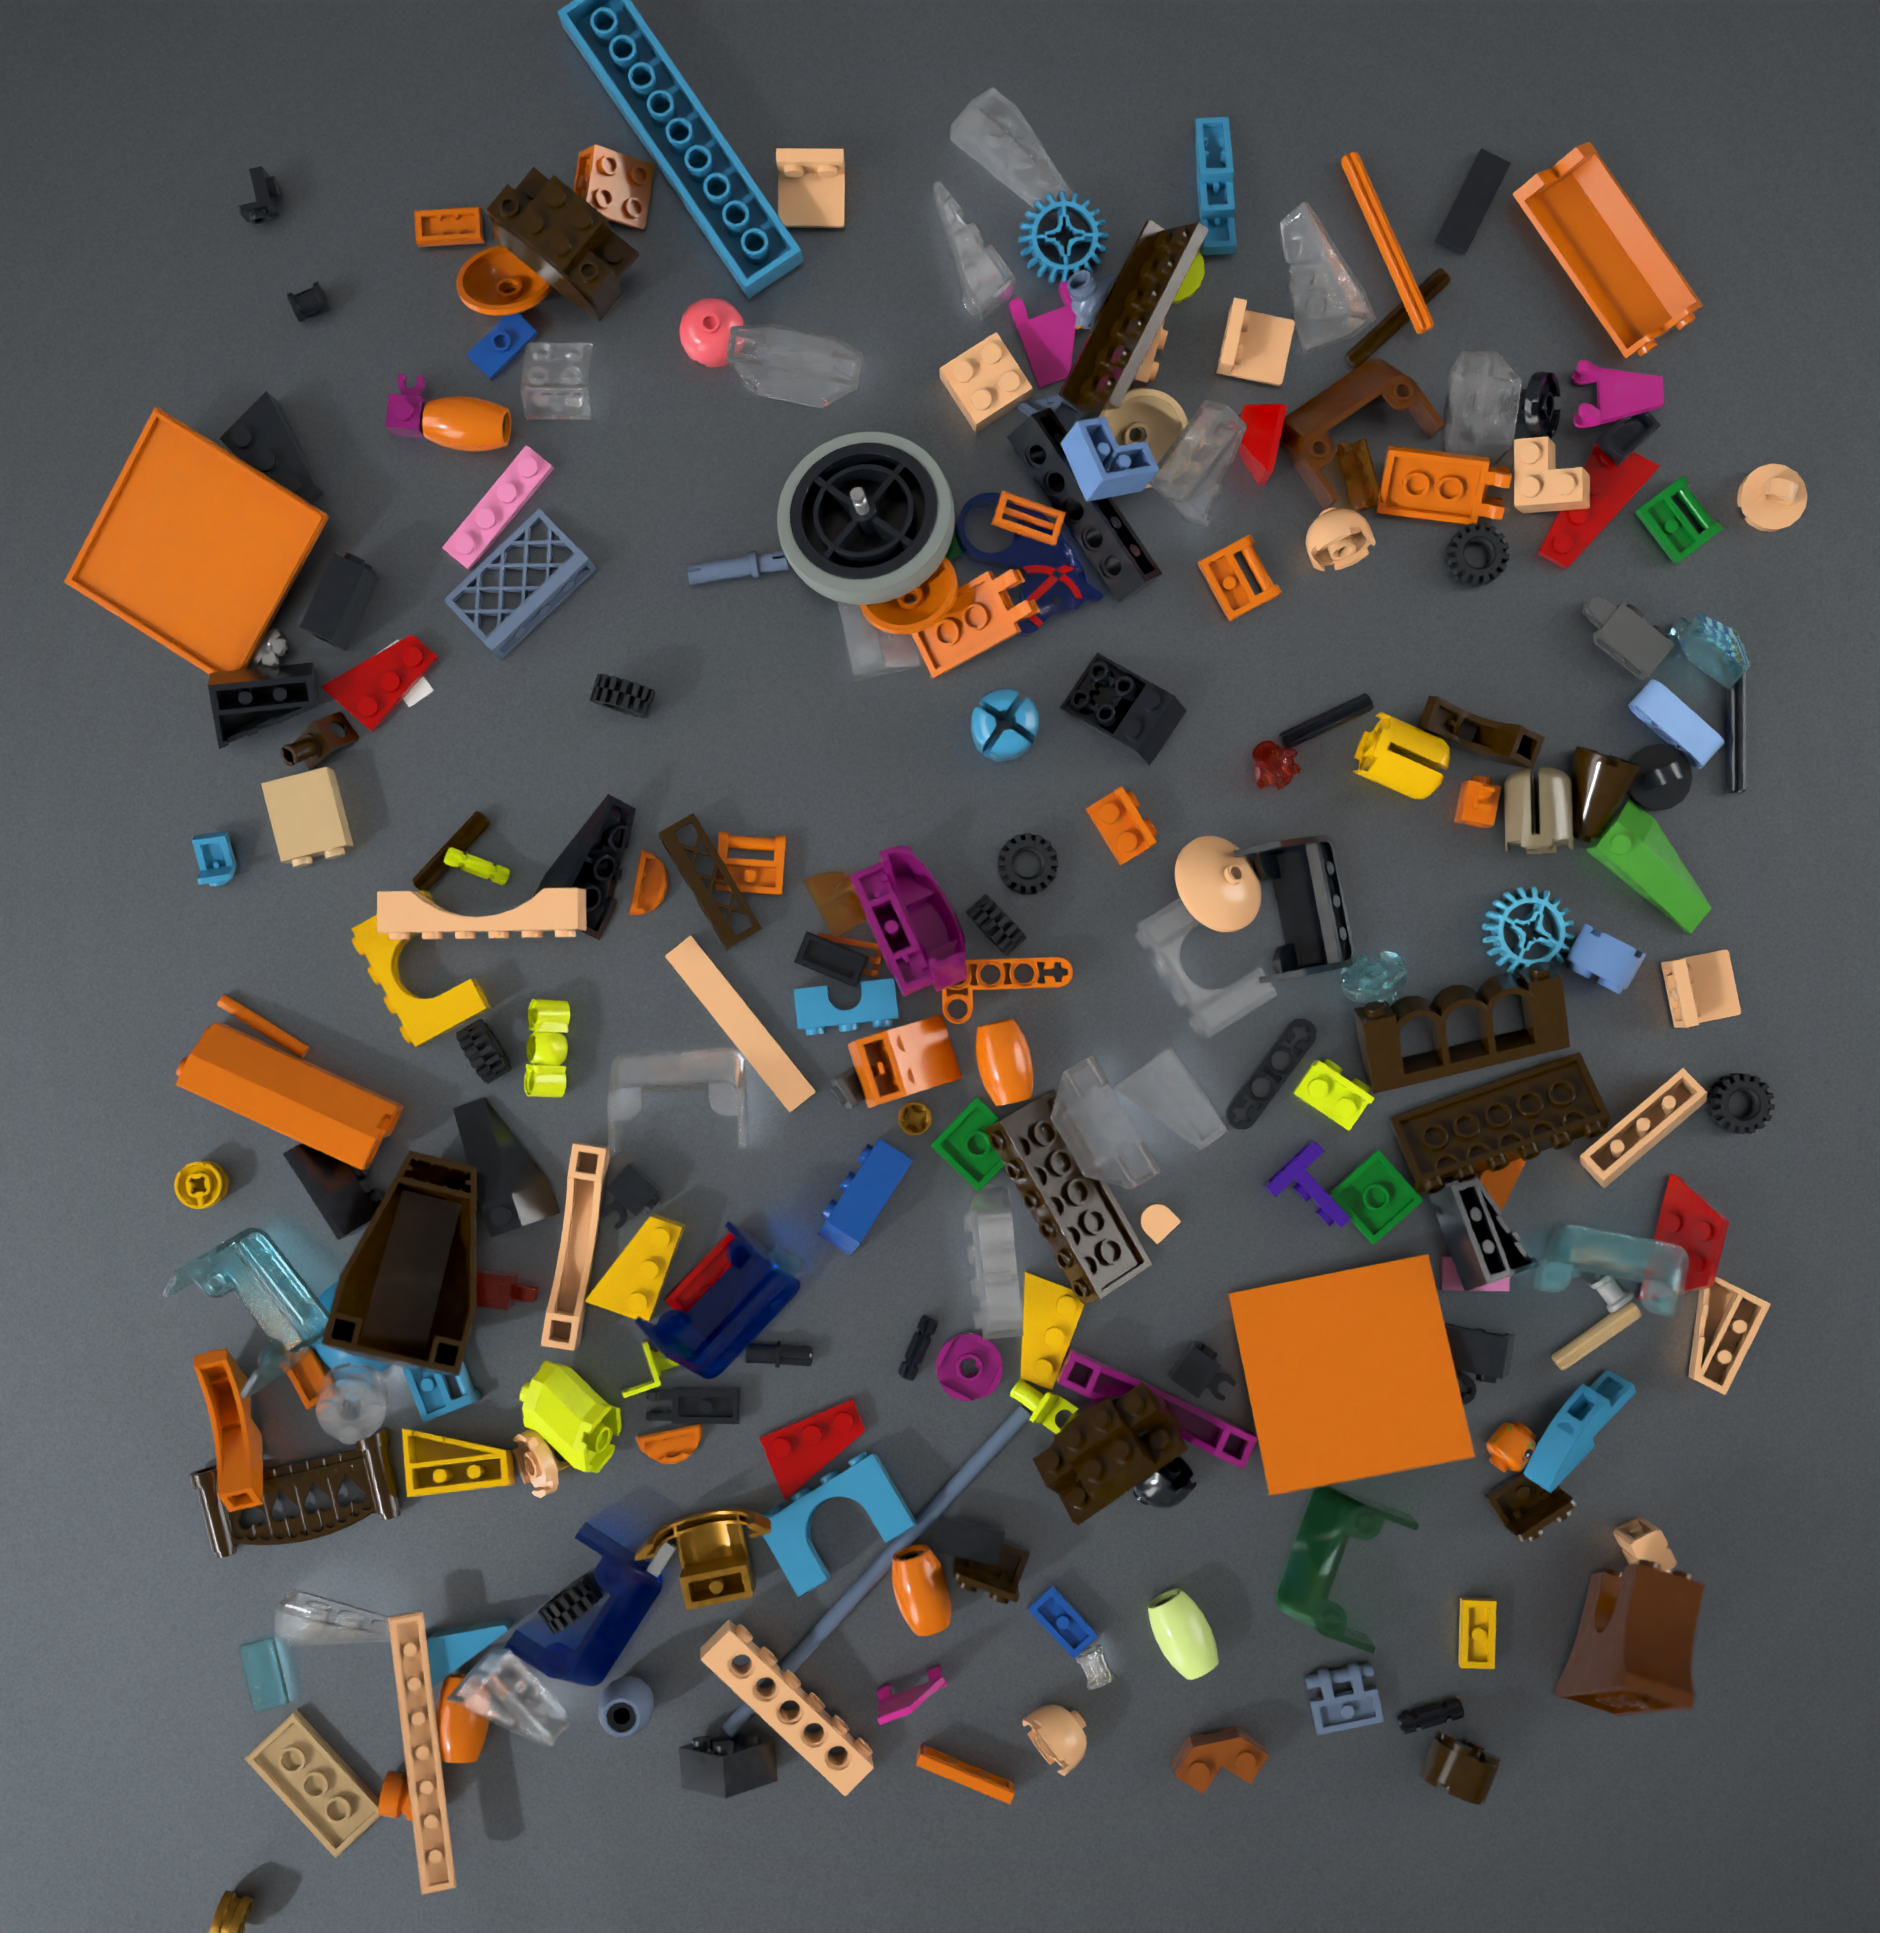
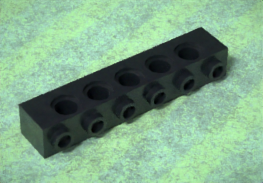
M1051 407L1034 413L1007 438L1013 445L1016 454L1021 457L1032 473L1035 482L1040 485L1050 500L1052 507L1066 512L1065 524L1069 528L1072 537L1077 540L1088 556L1091 565L1096 568L1106 583L1109 592L1114 595L1119 603L1136 595L1163 573L1111 497L1085 501L1060 444L1068 432Z

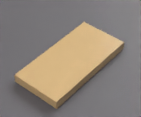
M297 1709L244 1758L335 1858L380 1817L378 1814L380 1799Z

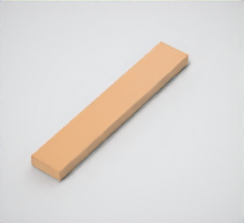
M692 935L665 955L666 959L790 1113L817 1092Z

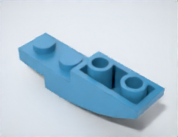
M1606 1369L1590 1387L1582 1384L1560 1409L1541 1437L1524 1471L1525 1477L1552 1493L1595 1447L1592 1438L1636 1393L1634 1384L1609 1369Z

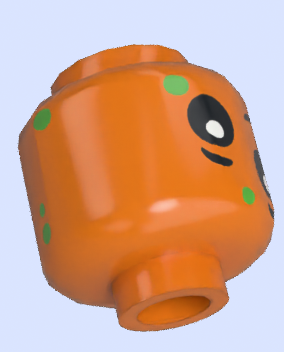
M1516 1420L1513 1423L1503 1422L1486 1443L1487 1450L1492 1455L1489 1461L1502 1472H1506L1508 1468L1512 1471H1522L1528 1464L1537 1446L1535 1442L1536 1435Z

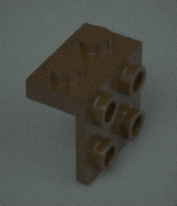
M1525 1469L1485 1494L1484 1497L1509 1533L1520 1542L1524 1540L1530 1542L1544 1533L1543 1528L1553 1521L1559 1523L1571 1516L1573 1513L1572 1509L1576 1507L1577 1503L1559 1485L1552 1493L1525 1477Z
M1003 1541L997 1567L955 1557L953 1578L958 1581L957 1585L967 1591L976 1592L978 1588L989 1592V1597L1003 1604H1008L1009 1601L1018 1602L1020 1596L1018 1585L1029 1558L1030 1550Z

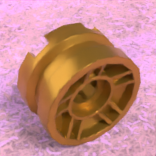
M226 1890L217 1906L209 1933H244L246 1929L244 1926L247 1919L250 1918L254 1899L247 1896L238 1898L236 1893Z

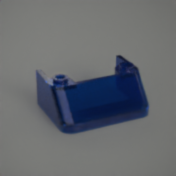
M730 1221L725 1227L735 1239L729 1244L726 1257L732 1265L688 1312L681 1309L665 1312L661 1315L656 1325L640 1316L635 1320V1323L664 1357L705 1379H713L720 1375L793 1299L800 1289V1281L753 1236Z
M585 1522L575 1536V1539L603 1556L596 1567L595 1579L597 1584L603 1590L610 1593L611 1596L575 1651L563 1643H551L544 1648L518 1630H515L504 1648L550 1678L593 1687L599 1685L605 1679L656 1600L664 1581L662 1573L656 1577L646 1571L650 1564L644 1559L635 1561V1553Z

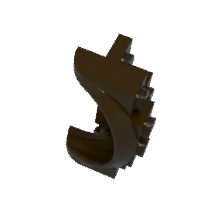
M1140 1383L1128 1393L1101 1397L1079 1408L1067 1419L1060 1431L1054 1435L1055 1439L1051 1446L1033 1458V1461L1046 1487L1059 1494L1072 1522L1080 1525L1187 1451L1188 1447L1180 1434L1184 1431V1428L1174 1412L1157 1393L1145 1384ZM1143 1431H1148L1141 1437L1135 1434Z

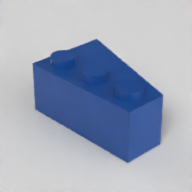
M880 1138L874 1147L869 1144L866 1145L857 1159L858 1162L862 1163L860 1169L856 1174L851 1171L848 1173L839 1187L845 1191L840 1200L837 1202L832 1199L821 1215L827 1220L817 1235L849 1256L860 1245L913 1161Z

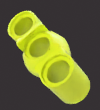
M532 999L529 1004L528 1031L534 1032L528 1037L526 1046L527 1058L532 1063L526 1064L524 1076V1090L528 1097L560 1098L565 1093L566 1066L560 1065L565 1061L568 1051L567 1039L562 1033H568L570 1021V1007L567 1001Z

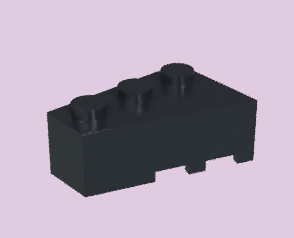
M267 391L219 438L238 458L313 505L324 494L310 464L295 439L296 437L284 418L277 400Z
M313 662L210 673L208 682L219 749L246 735L249 737L256 734L262 728L276 722L279 724L317 707L318 690Z
M1478 1178L1450 1186L1429 1195L1464 1291L1540 1266L1535 1257L1530 1258L1519 1243L1521 1238L1516 1231L1511 1232L1500 1216L1502 1211Z
M1444 1322L1456 1376H1462L1464 1371L1476 1374L1475 1379L1478 1381L1496 1383L1497 1378L1503 1379L1509 1375L1515 1334L1505 1333V1335L1486 1332L1485 1329L1474 1327V1329Z

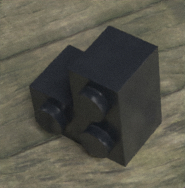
M758 1732L741 1734L740 1739L736 1741L716 1742L713 1741L711 1736H699L693 1738L691 1744L679 1747L683 1789L727 1799L777 1781L775 1741L760 1737Z

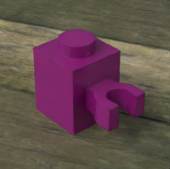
M398 374V386L401 394L389 393L385 427L394 436L426 439L423 434L422 419L427 402L421 396L426 387V379L424 376H417L416 386L407 388L408 377L405 374Z

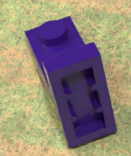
M1310 1140L1262 1186L1272 1196L1276 1197L1294 1180L1297 1184L1293 1186V1189L1306 1202L1311 1198L1319 1207L1316 1211L1317 1215L1329 1227L1334 1223L1342 1228L1351 1218L1305 1170L1324 1152L1316 1141Z

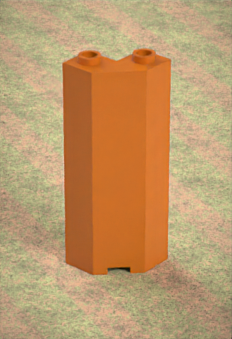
M1590 142L1576 146L1554 166L1535 174L1512 194L1625 358L1635 353L1642 357L1658 345L1655 340L1674 327H1677L1680 331L1697 319L1693 313L1703 307V304Z
M213 1023L211 1026H208L188 1058L184 1057L176 1070V1075L179 1077L175 1085L360 1170L370 1168L383 1137L391 1136L404 1108V1105L225 1023Z

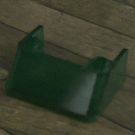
M1331 1485L1314 1488L1309 1494L1274 1593L1275 1603L1279 1610L1323 1636L1374 1653L1375 1646L1367 1634L1347 1628L1348 1617L1346 1611L1340 1604L1328 1600V1595L1349 1536L1361 1540L1372 1539L1379 1534L1385 1519L1416 1531L1419 1526L1418 1522L1408 1513Z

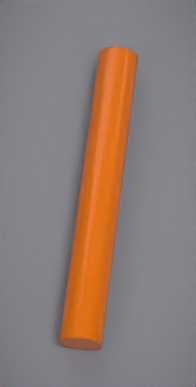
M223 994L217 1002V1006L299 1057L304 1058L309 1051V1046L227 995Z

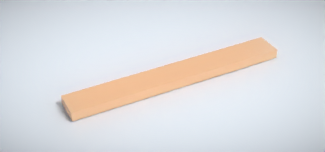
M421 1610L388 1616L420 1887L423 1895L456 1888L424 1616Z

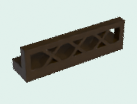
M694 813L659 832V839L726 952L736 947L739 942L762 930L758 920ZM692 824L698 834L695 848L680 844L675 832ZM700 841L703 842L707 851L699 849ZM685 850L694 852L692 860L689 859ZM697 854L709 856L713 859L715 867L712 877L700 874L695 869L694 864ZM718 869L724 880L716 878ZM702 879L711 881L709 890L705 886ZM714 882L729 886L732 891L729 905L714 901L711 896ZM735 898L742 909L733 907ZM719 908L728 910L726 919ZM731 911L745 914L752 927L735 936L728 924Z

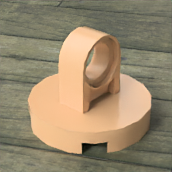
M1772 463L1758 467L1744 478L1738 489L1737 503L1738 507L1741 506L1742 512L1746 516L1744 519L1749 525L1760 531L1775 532L1789 527L1801 517L1806 508L1808 494L1804 481L1796 471L1786 465Z
M529 1429L517 1434L513 1441L518 1443L519 1447L513 1450V1456L524 1484L531 1482L536 1488L532 1494L539 1498L555 1492L559 1483L558 1471L571 1466V1464L567 1460L564 1462L559 1461L555 1456V1449L547 1441L545 1442L537 1431Z

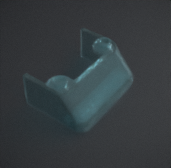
M248 1228L174 1271L163 1292L165 1298L168 1299L193 1283L197 1285L203 1294L212 1298H219L233 1291L272 1341L260 1351L258 1355L260 1368L253 1372L240 1393L243 1399H246L287 1373L323 1340L329 1318V1312L270 1236L259 1228Z

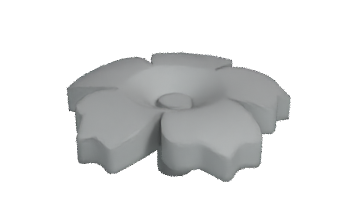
M271 629L267 635L265 634L253 656V661L258 666L262 663L270 667L278 665V656H283L284 652L289 649V642L282 639L283 635L279 629Z

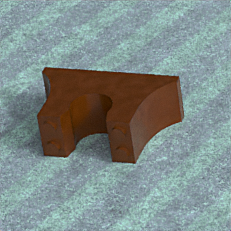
M1640 1559L1639 1563L1626 1565L1624 1573L1605 1568L1603 1572L1591 1574L1578 1633L1566 1667L1557 1682L1555 1696L1616 1716L1693 1709L1695 1700L1692 1680L1693 1647L1705 1584L1693 1581L1694 1576L1692 1574L1673 1570L1671 1574L1660 1570V1564Z

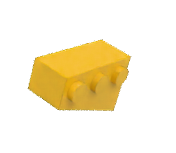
M655 1213L651 1215L584 1302L648 1324L654 1317L686 1224Z

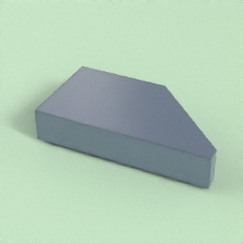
M1059 394L1031 402H1021L1018 406V410L1027 416L1051 407L1068 433L1075 423L1084 420L1088 413L1082 412L1060 397Z

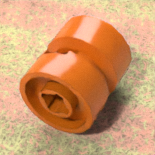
M392 1770L387 1772L380 1794L379 1816L398 1819L402 1814H405L407 1820L412 1821L407 1773Z

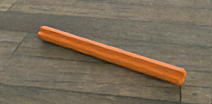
M1351 152L1342 157V167L1415 331L1418 334L1428 332L1433 328L1434 321L1359 153Z

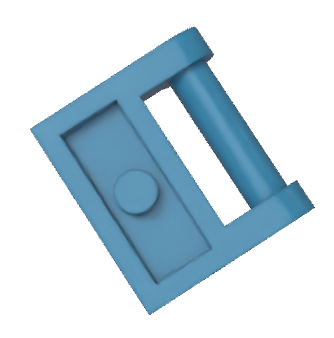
M462 1362L459 1376H455L462 1396L453 1399L444 1374L422 1372L402 1367L423 1423L482 1399L478 1389L474 1390L464 1362Z

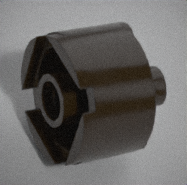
M1438 1729L1420 1777L1436 1788L1440 1784L1449 1790V1795L1477 1805L1484 1804L1501 1759L1486 1752L1485 1747L1475 1741L1466 1739L1465 1744L1456 1741V1736Z

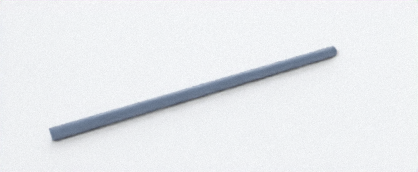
M1020 1405L917 1515L915 1520L918 1525L897 1537L781 1661L778 1666L784 1672L788 1669L794 1673L888 1573L892 1568L893 1555L905 1547L914 1545L938 1519L939 1515L943 1514L1024 1427L1032 1414L1023 1405ZM767 1677L759 1687H770L774 1680ZM744 1701L722 1727L727 1734L735 1737L753 1718L756 1712Z

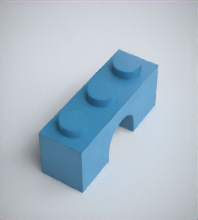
M894 978L861 982L862 996L859 1004L853 1009L846 1011L840 1010L832 1004L828 986L793 989L798 1030L806 1029V1035L826 1033L827 1026L839 1025V1032L859 1030V1023L871 1021L873 1028L893 1026L892 1019L899 1018Z

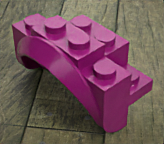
M895 846L879 852L881 862L850 875V880L864 908L869 927L891 975H894L903 997L932 984L937 992L967 979L965 965L966 942L958 918L942 888L927 867L916 857L911 847Z

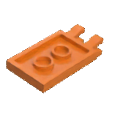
M1388 445L1376 512L1461 524L1474 523L1475 525H1477L1478 516L1502 520L1505 506L1502 505L1503 499L1499 497H1486L1489 485L1501 488L1510 487L1512 474L1509 473L1510 467L1502 465L1489 467V457Z
M1011 569L995 578L992 571H987L960 586L952 608L942 620L926 630L911 634L932 678H937L1020 633L1021 630L1017 622L1040 612L1034 599L1030 601L1024 600L1014 606L1007 590L1025 582L1020 569L1015 571Z

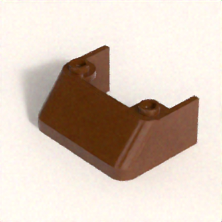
M1373 358L1367 360L1288 414L1284 419L1279 445L1324 510L1331 508L1339 498V495L1320 470L1329 464L1335 455V443L1327 432L1335 425L1379 395H1382L1387 404L1395 410L1408 409L1429 440L1435 437L1445 425L1417 383L1411 377L1382 359Z

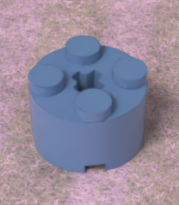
M1584 924L1566 957V960L1569 961L1567 968L1587 978H1590L1592 973L1598 975L1599 979L1596 983L1618 994L1621 993L1622 989L1627 990L1646 954L1596 929L1593 930L1594 927L1588 924Z

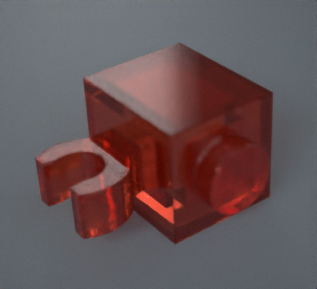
M484 1269L478 1272L476 1307L509 1310L515 1306V1300L534 1303V1301H537L539 1287L518 1285L519 1273Z

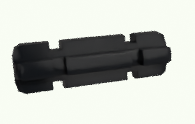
M923 1315L918 1323L917 1328L919 1330L914 1333L905 1354L906 1360L902 1361L898 1370V1375L906 1380L913 1381L919 1370L917 1366L922 1363L931 1342L930 1336L934 1335L938 1326V1321L934 1318Z
M1455 1698L1445 1701V1705L1438 1703L1417 1709L1415 1714L1410 1712L1398 1716L1400 1730L1403 1734L1407 1735L1417 1732L1416 1728L1419 1727L1423 1730L1447 1723L1449 1718L1452 1721L1461 1719L1465 1716L1463 1705L1459 1699Z

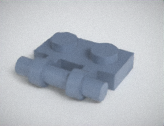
M1357 1662L1347 1664V1668L1328 1671L1325 1668L1317 1670V1674L1305 1676L1308 1690L1321 1687L1322 1696L1309 1699L1317 1735L1384 1722L1377 1687L1374 1685L1363 1688L1362 1679L1374 1676L1371 1663L1358 1665ZM1350 1681L1352 1690L1333 1693L1332 1685Z

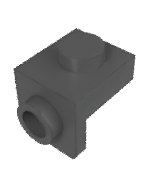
M854 1066L830 1080L833 1088L830 1089L831 1094L840 1106L845 1105L847 1109H850L865 1099Z

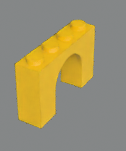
M419 891V893H422L425 897H427L430 901H432L435 904L432 896L428 891ZM377 915L351 928L355 935L352 938L353 945L361 956L366 955L371 965L367 968L376 985H382L387 996L383 997L384 1002L391 1014L397 1013L403 1024L399 1027L400 1032L408 1044L413 1043L415 1047H422L492 1009L476 979H469L449 991L430 999L417 997L406 989L398 972L399 956L404 946L411 939L422 933H410V940H389V934L377 933Z

